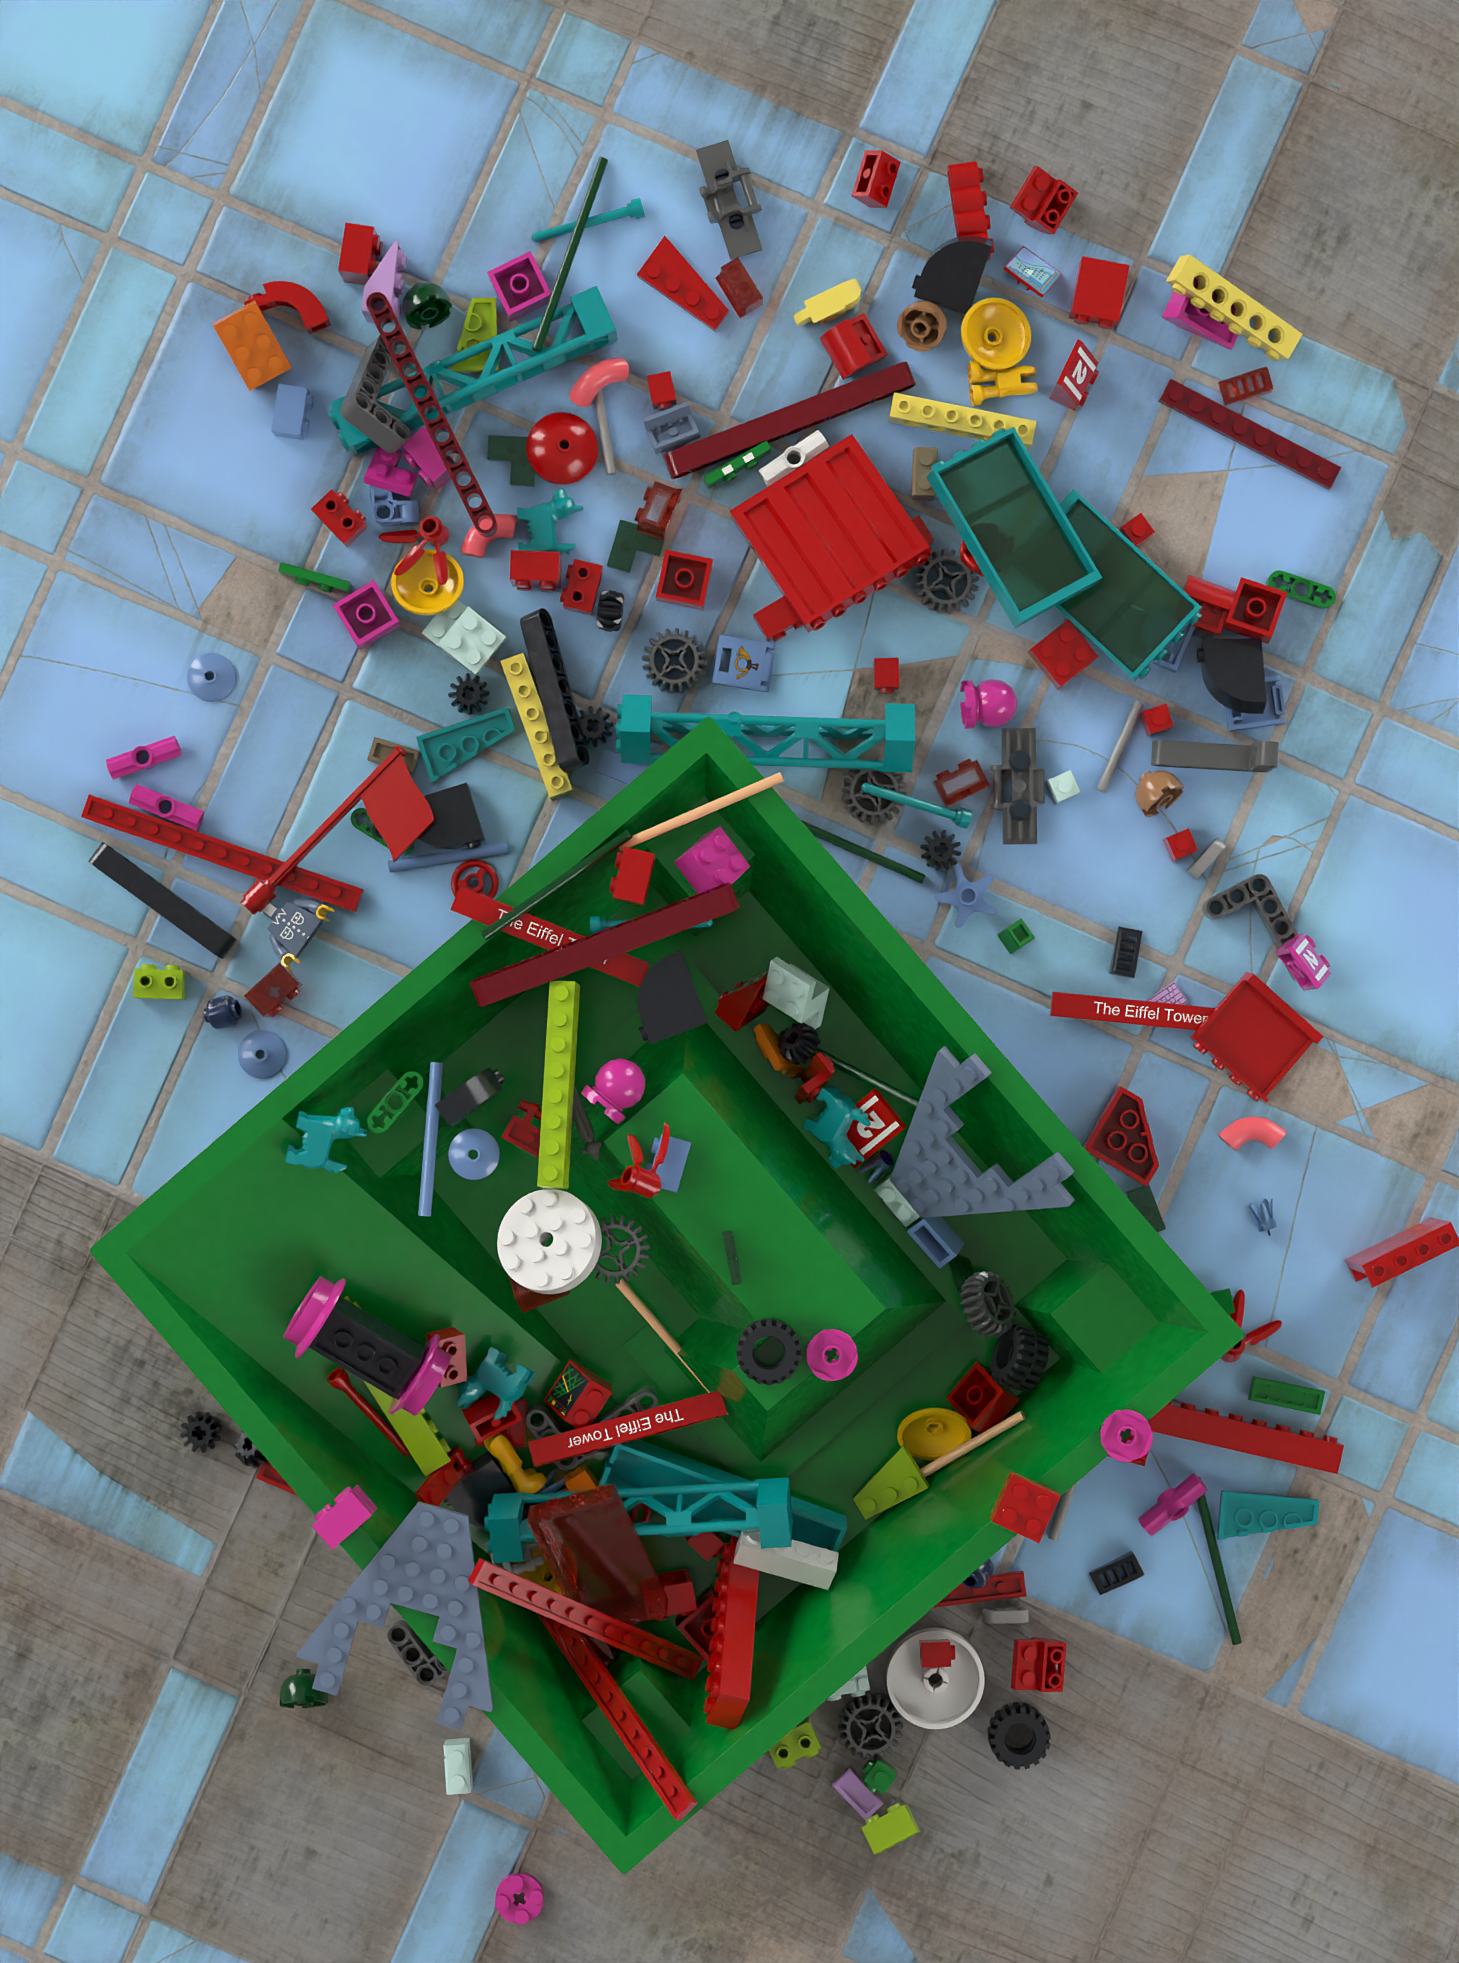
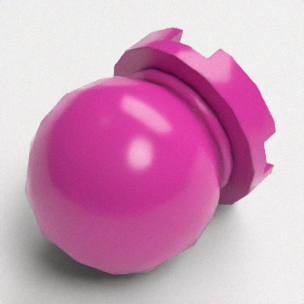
M990 679L982 681L977 687L974 686L972 680L961 682L960 692L965 693V702H960L964 729H974L977 722L994 728L1004 725L1012 719L1017 711L1015 693L1012 687L1004 681Z
M622 1058L612 1060L600 1067L595 1076V1086L591 1088L586 1084L581 1094L595 1105L600 1102L607 1108L604 1113L619 1124L626 1118L622 1114L623 1109L630 1108L640 1101L645 1090V1077L637 1064Z

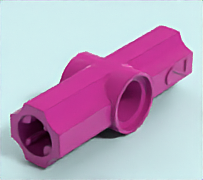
M172 736L146 746H138L132 751L106 759V766L112 779L115 780L143 769H151L155 765L182 756L181 748L176 737ZM142 752H148L149 760L145 764H140L139 755Z
M139 784L135 785L130 794L129 804L195 831L198 830L202 823L204 811ZM170 801L172 810L167 814H163L161 810L162 804Z
M1193 1473L1176 1488L1164 1491L1157 1498L1158 1503L1138 1518L1139 1523L1149 1535L1153 1536L1170 1521L1182 1518L1188 1512V1507L1206 1493L1208 1489L1202 1480Z

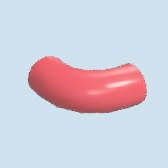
M611 358L591 366L578 378L569 393L570 400L581 407H589L603 387L615 382H624L628 378L629 366L624 358Z
M494 514L498 529L491 537L481 536L475 526H473L466 534L460 553L484 558L485 550L492 540L497 538L513 539L517 516L512 514ZM483 519L479 527L487 530L491 528L493 522L490 519Z
M1249 1116L1235 1120L1223 1129L1218 1136L1235 1151L1244 1143L1252 1140L1260 1141L1272 1149L1282 1140L1287 1131L1268 1118Z

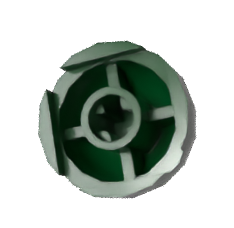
M417 283L405 294L402 307L407 324L411 328L420 330L422 329L421 326L429 324V328H433L443 323L451 314L449 309L450 307L452 308V304L446 292L439 285L434 283Z
M298 1669L295 1675L288 1676L283 1681L279 1696L280 1707L294 1709V1705L302 1706V1708L325 1706L326 1703L328 1704V1693L312 1689L316 1674H311V1669Z

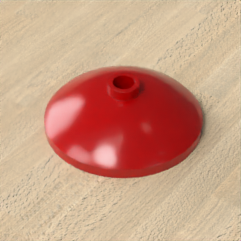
M556 412L544 416L532 427L526 442V455L530 466L542 479L557 485H568L582 480L590 473L597 460L598 442L593 429L582 418L571 413ZM560 442H566L568 444V448L562 449L560 447Z

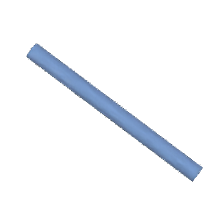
M430 1062L419 1216H431L439 1122V1111L435 1104L440 1101L443 1063Z

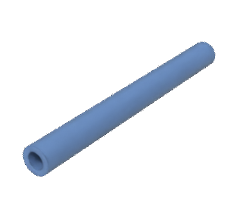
M508 842L470 849L465 848L398 859L395 863L393 860H389L388 867L391 873L509 854Z

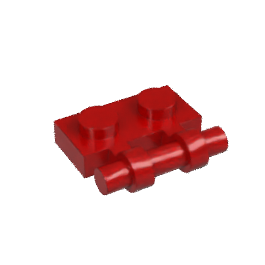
M523 1099L518 1108L526 1112L525 1117L521 1119L513 1115L501 1138L539 1158L541 1129L530 1123L533 1117L541 1121L542 1109L539 1108L540 1105L534 1102L531 1104Z

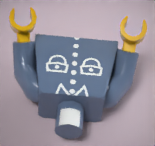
M296 899L292 903L286 902L282 909L272 902L266 906L263 914L273 920L268 927L270 932L269 940L275 954L281 959L282 965L289 971H292L290 964L293 961L298 964L300 963L296 957L301 955L323 922L330 921L326 918V913L328 911L334 912L333 908L322 905L314 900Z

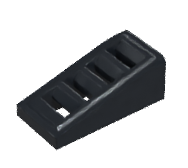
M1118 926L1109 974L1135 978L1142 931ZM1122 934L1136 937L1135 942L1122 939ZM1121 944L1134 946L1133 951L1121 949L1120 946ZM1119 953L1131 955L1132 958L1131 960L1119 958ZM1117 964H1127L1130 965V968H1119L1117 967Z
M1132 1551L1089 1572L1099 1595L1145 1575ZM1126 1562H1130L1134 1570L1133 1572H1129L1125 1564ZM1117 1566H1121L1125 1574L1124 1577L1121 1578L1116 1568ZM1108 1570H1112L1116 1581L1112 1582L1107 1572ZM1099 1574H1103L1108 1585L1103 1586L1098 1576Z

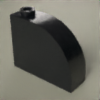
M961 236L941 244L928 258L921 276L916 274L912 289L916 290L914 297L966 314L972 307L994 241L978 236Z
M1261 638L1203 639L1201 648H1197V663H1201L1203 681L1209 693L1219 703L1234 711L1247 714H1263L1267 697Z
M467 783L424 796L432 809L435 822L418 838L419 840L441 849H455L464 846L470 849L482 845L481 841L486 840Z
M681 951L670 954L654 964L645 975L640 986L638 1010L643 1026H640L639 1030L643 1041L649 1040L650 1045L708 1023Z
M487 1068L435 1104V1107L449 1126L457 1125L506 1088L503 1085L506 1080L498 1069L493 1071L491 1068Z
M489 1451L471 1462L473 1468L464 1474L443 1500L447 1507L452 1505L456 1512L468 1515L470 1524L485 1529V1517H488V1504H492L494 1494L517 1493L509 1477L502 1471V1468ZM524 1503L522 1521L532 1515L527 1503Z

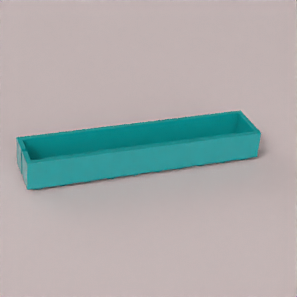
M638 1439L612 1446L610 1456L608 1455L600 1474L599 1486L606 1489H626L751 1481ZM758 1490L733 1492V1495L757 1509ZM707 1493L684 1494L685 1509L705 1497ZM678 1495L654 1496L655 1500L676 1512ZM791 1496L793 1512L792 1540L837 1552L847 1530V1516ZM717 1499L694 1514L692 1520L706 1521L711 1518L727 1517L743 1519L746 1518V1513L723 1499ZM736 1530L722 1532L731 1534L736 1537H740L742 1531Z

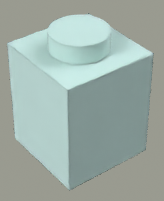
M1071 770L1046 781L1055 804L1080 793Z

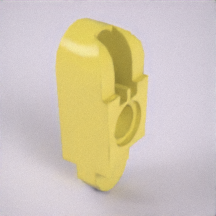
M857 279L843 282L805 300L806 308L793 316L796 325L802 326L812 321L813 323L820 322L823 325L845 315L846 311L857 306L862 291Z

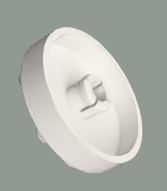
M557 1189L534 1191L519 1199L503 1218L497 1239L499 1258L508 1275L525 1288L541 1294L562 1293L583 1282L594 1269L602 1244L601 1229L593 1211L574 1195ZM553 1236V1243L546 1247L547 1240Z
M925 1628L909 1634L894 1648L887 1664L886 1684L894 1707L905 1719L923 1728L944 1729L959 1724L976 1709L984 1690V1670L976 1650L964 1637L944 1628ZM949 1639L950 1645H955L956 1659L951 1660V1667L922 1668L920 1665L919 1640ZM937 1672L942 1676L941 1680L936 1684L928 1680L932 1674Z

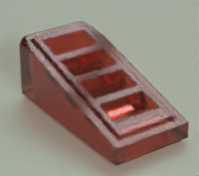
M1267 366L1218 382L1224 406L1268 394L1273 390ZM1258 376H1261V380L1264 386L1262 388H1260L1259 382L1257 379ZM1248 379L1252 381L1253 391H1250ZM1237 382L1242 383L1244 394L1240 393ZM1230 384H1232L1235 397L1232 398L1228 389Z

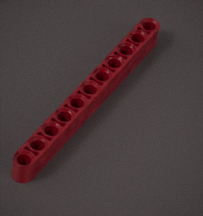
M374 292L366 300L367 309L477 532L483 537H491L498 529L496 518L387 297L381 292ZM382 301L385 303L383 309L379 311L372 309L375 302ZM387 323L395 324V329L389 333L384 332L383 327ZM397 345L406 346L403 354L394 353V348ZM410 366L417 368V372L413 376H406L404 374L406 368ZM418 389H427V395L424 398H417L415 393ZM428 411H438V417L435 420L426 419ZM440 432L449 433V438L445 442L437 441V435ZM456 453L460 455V460L456 464H450L447 462L449 455ZM463 475L471 477L470 483L466 486L458 484L459 478ZM473 497L482 499L481 505L477 508L469 506V501ZM483 519H490L493 523L491 528L483 530L479 527L480 522Z
M901 362L670 451L663 455L671 479H677L743 454L764 441H767L769 444L893 396L894 393L906 391L914 387L916 382L908 362Z
M725 883L472 980L470 985L479 1007L486 1006L737 910L740 908L732 884Z

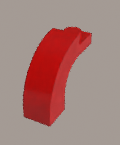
M272 281L264 283L265 294H253L244 302V305H247L255 300L261 312L278 306L290 307L301 315L309 334L332 326L318 298L305 287L293 282Z

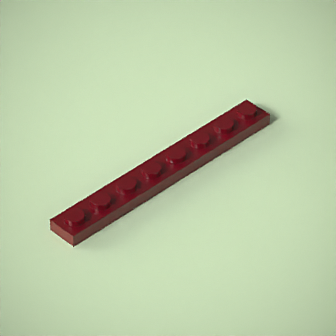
M1172 379L1169 380L1158 401L1327 490L1331 489L1342 468Z

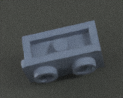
M688 402L674 405L672 408L659 413H653L643 419L655 454L701 437Z

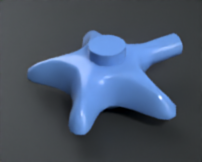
M960 863L951 866L956 879V888L949 892L937 893L935 900L957 907L958 915L955 926L961 928L973 912L995 915L997 909L988 904L983 898L985 891L994 881V875L990 873L976 882H969L964 876Z

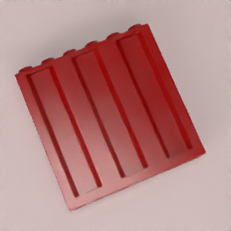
M853 434L730 510L733 522L808 633L812 630L817 631L826 624V621L833 617H840L847 611V608L853 604L858 605L864 602L869 594L874 591L879 592L888 585V582L895 578H902L908 573L909 569L915 565L920 566L924 564L931 556L929 544Z

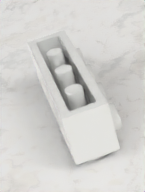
M742 1531L736 1544L733 1563L828 1590L837 1570L839 1553L796 1540H792L791 1547L761 1549L759 1532L746 1533Z

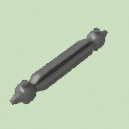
M574 1086L572 1120L580 1139L586 1143L585 1149H582L584 1154L587 1153L595 1160H598L600 1147L603 1144L594 1140L593 1128Z

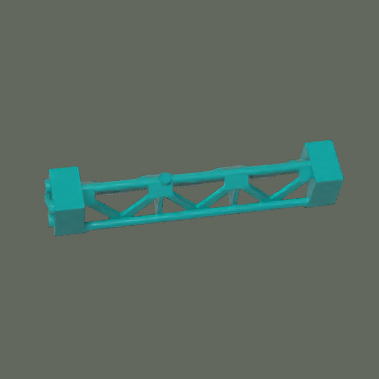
M597 285L571 296L570 304L556 309L552 322L562 317L563 319L551 347H543L540 353L532 350L534 343L518 337L539 328L543 316L445 359L434 361L429 366L422 368L430 386H432L433 381L436 384L441 396L437 401L444 415L453 413L584 354L592 353L617 342L616 328ZM576 316L584 335L566 342ZM510 348L532 358L516 364ZM492 349L479 379L446 369ZM505 350L511 367L495 373ZM415 371V372H413V373H411V374H408V375H406V376H413V375H415V373H416L417 371ZM402 378L381 386L376 399L405 387ZM438 379L461 387V389L445 395ZM420 388L416 391L415 396L417 398H424L428 390ZM344 396L329 403L332 410L328 411L336 429H341L342 431L338 433V436L346 452L351 450L355 457L378 447V445L343 418L340 409L345 399ZM375 400L402 421L410 431L425 425L413 400L408 410H402ZM436 410L428 411L426 419L435 420L439 412Z
M623 694L622 704H617V719L621 720H618L616 723V737H620V739H616V753H621V763L653 764L664 753H650V734L652 732L672 747L678 740L668 732L688 734L705 718L711 717L730 739L732 735L755 754V756H746L753 766L874 769L881 772L912 773L915 748V704L886 703L884 720L741 715L735 711L730 712L728 715L652 712V695ZM747 735H755V737H789L769 751H766ZM824 737L843 740H856L857 738L867 740L849 752L842 753ZM809 738L829 753L832 759L808 758ZM803 739V758L779 757L782 752ZM880 741H884L883 760H857L858 756Z
M789 1478L757 1479L751 1482L536 1494L522 1492L494 1494L492 1504H488V1517H485L484 1525L485 1531L490 1533L488 1552L493 1554L494 1563L524 1561L527 1545L552 1540L584 1539L586 1541H608L626 1536L663 1535L666 1537L695 1536L703 1532L741 1530L746 1533L759 1532L761 1549L791 1547L793 1512ZM758 1490L757 1509L733 1495V1492ZM707 1493L705 1497L685 1509L684 1494ZM678 1495L676 1512L655 1500L654 1496ZM628 1498V1500L607 1513L605 1499ZM599 1499L597 1517L576 1504L575 1500ZM717 1499H723L746 1513V1518L743 1519L727 1517L711 1518L706 1521H692L694 1514ZM550 1502L547 1506L522 1521L524 1503ZM639 1503H644L666 1517V1523L654 1521L632 1523V1525H612V1520ZM561 1507L566 1508L587 1522V1527L562 1526L554 1527L553 1529L534 1530V1524Z

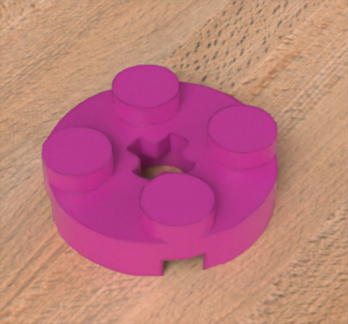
M838 1329L820 1331L812 1337L806 1350L807 1363L817 1377L826 1381H837L850 1375L858 1360L857 1348L852 1338L847 1333ZM832 1348L837 1349L838 1360L833 1359L831 1362H828V1356L825 1354V1351H831Z
M1134 1410L1114 1411L1105 1419L1100 1430L1102 1446L1112 1458L1121 1462H1131L1139 1457H1143L1149 1451L1153 1441L1148 1421ZM1131 1429L1130 1434L1133 1436V1439H1127L1125 1443L1122 1442L1120 1432Z
M521 1872L520 1874H510L499 1883L496 1890L495 1906L500 1915L507 1921L520 1925L526 1924L528 1921L533 1920L542 1909L544 1903L542 1886L531 1874ZM521 1892L524 1893L525 1902L516 1903L513 1895L515 1893L518 1895Z

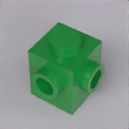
M877 1754L874 1761L869 1759L862 1769L865 1787L875 1794L878 1791L884 1795L898 1776L896 1768L884 1759H880Z

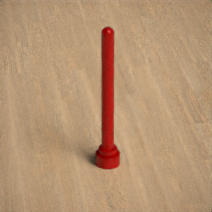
M342 1367L331 1372L327 1382L334 1389L343 1390L403 1456H409V1450L397 1433L350 1384L349 1374Z

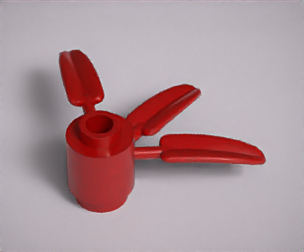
M435 516L424 518L420 524V533H417L416 530L385 532L378 536L380 540L389 543H415L417 538L424 537L420 545H415L395 569L394 574L401 576L410 570L424 555L425 550L422 548L428 542L436 548L433 560L438 583L440 585L447 583L446 553L440 550V546L448 541L450 533L439 518Z
M664 1123L660 1147L651 1171L640 1167V1164L644 1161L641 1147L633 1135H627L634 1167L628 1166L624 1170L622 1178L610 1180L608 1185L611 1188L620 1191H631L646 1198H652L659 1193L662 1183L656 1170L658 1165L664 1162L668 1150L670 1128L667 1123Z
M1242 1289L1236 1293L1233 1300L1235 1313H1230V1317L1240 1328L1242 1327L1245 1306V1294ZM1275 1320L1247 1333L1246 1339L1240 1340L1221 1359L1229 1363L1236 1362L1241 1357L1245 1344L1250 1343L1253 1346L1265 1340L1281 1327L1282 1321Z

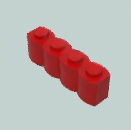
M977 161L948 165L947 176L956 236H978L993 241V238H988L987 230L991 229L990 216L985 215L984 206H987L986 191H981L980 182H984L982 167L978 168ZM994 242L988 260H990L991 253H994Z

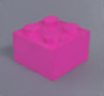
M531 251L487 272L489 280L510 322L548 304L551 292Z
M423 426L402 446L405 451L402 455L413 470L418 467L420 470L418 474L429 488L434 486L438 491L451 480V477L427 429ZM449 456L447 462L450 464H456Z
M374 580L333 604L334 609L360 650L402 626Z
M721 826L703 835L674 862L697 894L725 883L732 884L751 867Z
M358 1485L353 1489L349 1486L345 1488L334 1499L335 1505L331 1506L328 1503L314 1516L317 1521L312 1527L332 1550L372 1516L377 1509L375 1504Z

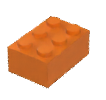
M255 300L212 323L249 391L292 368Z

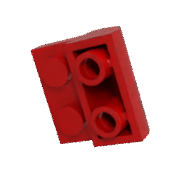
M1034 166L1012 202L1010 209L1024 218V223L1046 234H1054L1078 192L1061 179L1056 180L1039 166Z
M865 313L850 320L848 318L840 322L819 338L843 380L863 371L866 367L884 359L888 355Z
M1188 575L1183 591L1203 609L1200 612L1202 617L1193 627L1219 636L1227 613L1230 610L1235 591ZM1181 597L1173 618L1176 621H1180L1192 608Z
M1039 1637L1014 1639L1011 1688L1014 1690L1063 1692L1066 1643L1055 1639Z

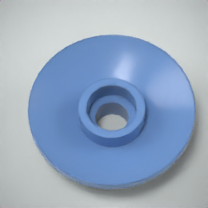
M208 653L199 656L192 662L188 670L187 681L194 695L202 700L213 702L219 701L230 694L235 685L236 674L234 667L228 659L219 654ZM213 672L214 678L208 681L206 674Z
M259 1030L248 1034L242 1040L238 1049V1060L240 1066L248 1075L265 1079L276 1075L283 1068L286 1061V1048L283 1041L276 1034L270 1031ZM259 1050H263L265 1052V1057L263 1059H259L257 1057V1052Z
M468 1129L459 1133L452 1140L448 1155L450 1164L458 1175L466 1179L478 1180L487 1177L495 1170L499 1162L500 1151L496 1140L491 1134L481 1129ZM473 1149L478 1152L476 1159L469 1157L470 1150Z

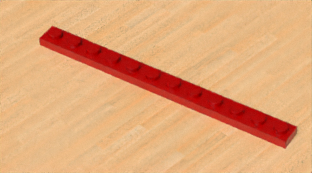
M90 794L81 815L82 818L261 880H268L285 863ZM298 866L278 884V886L353 912L357 911L364 889Z
M479 1558L468 1579V1582L476 1587L688 1679L694 1680L705 1659L699 1654Z
M537 1613L674 1819L682 1821L697 1804V1801L583 1633Z

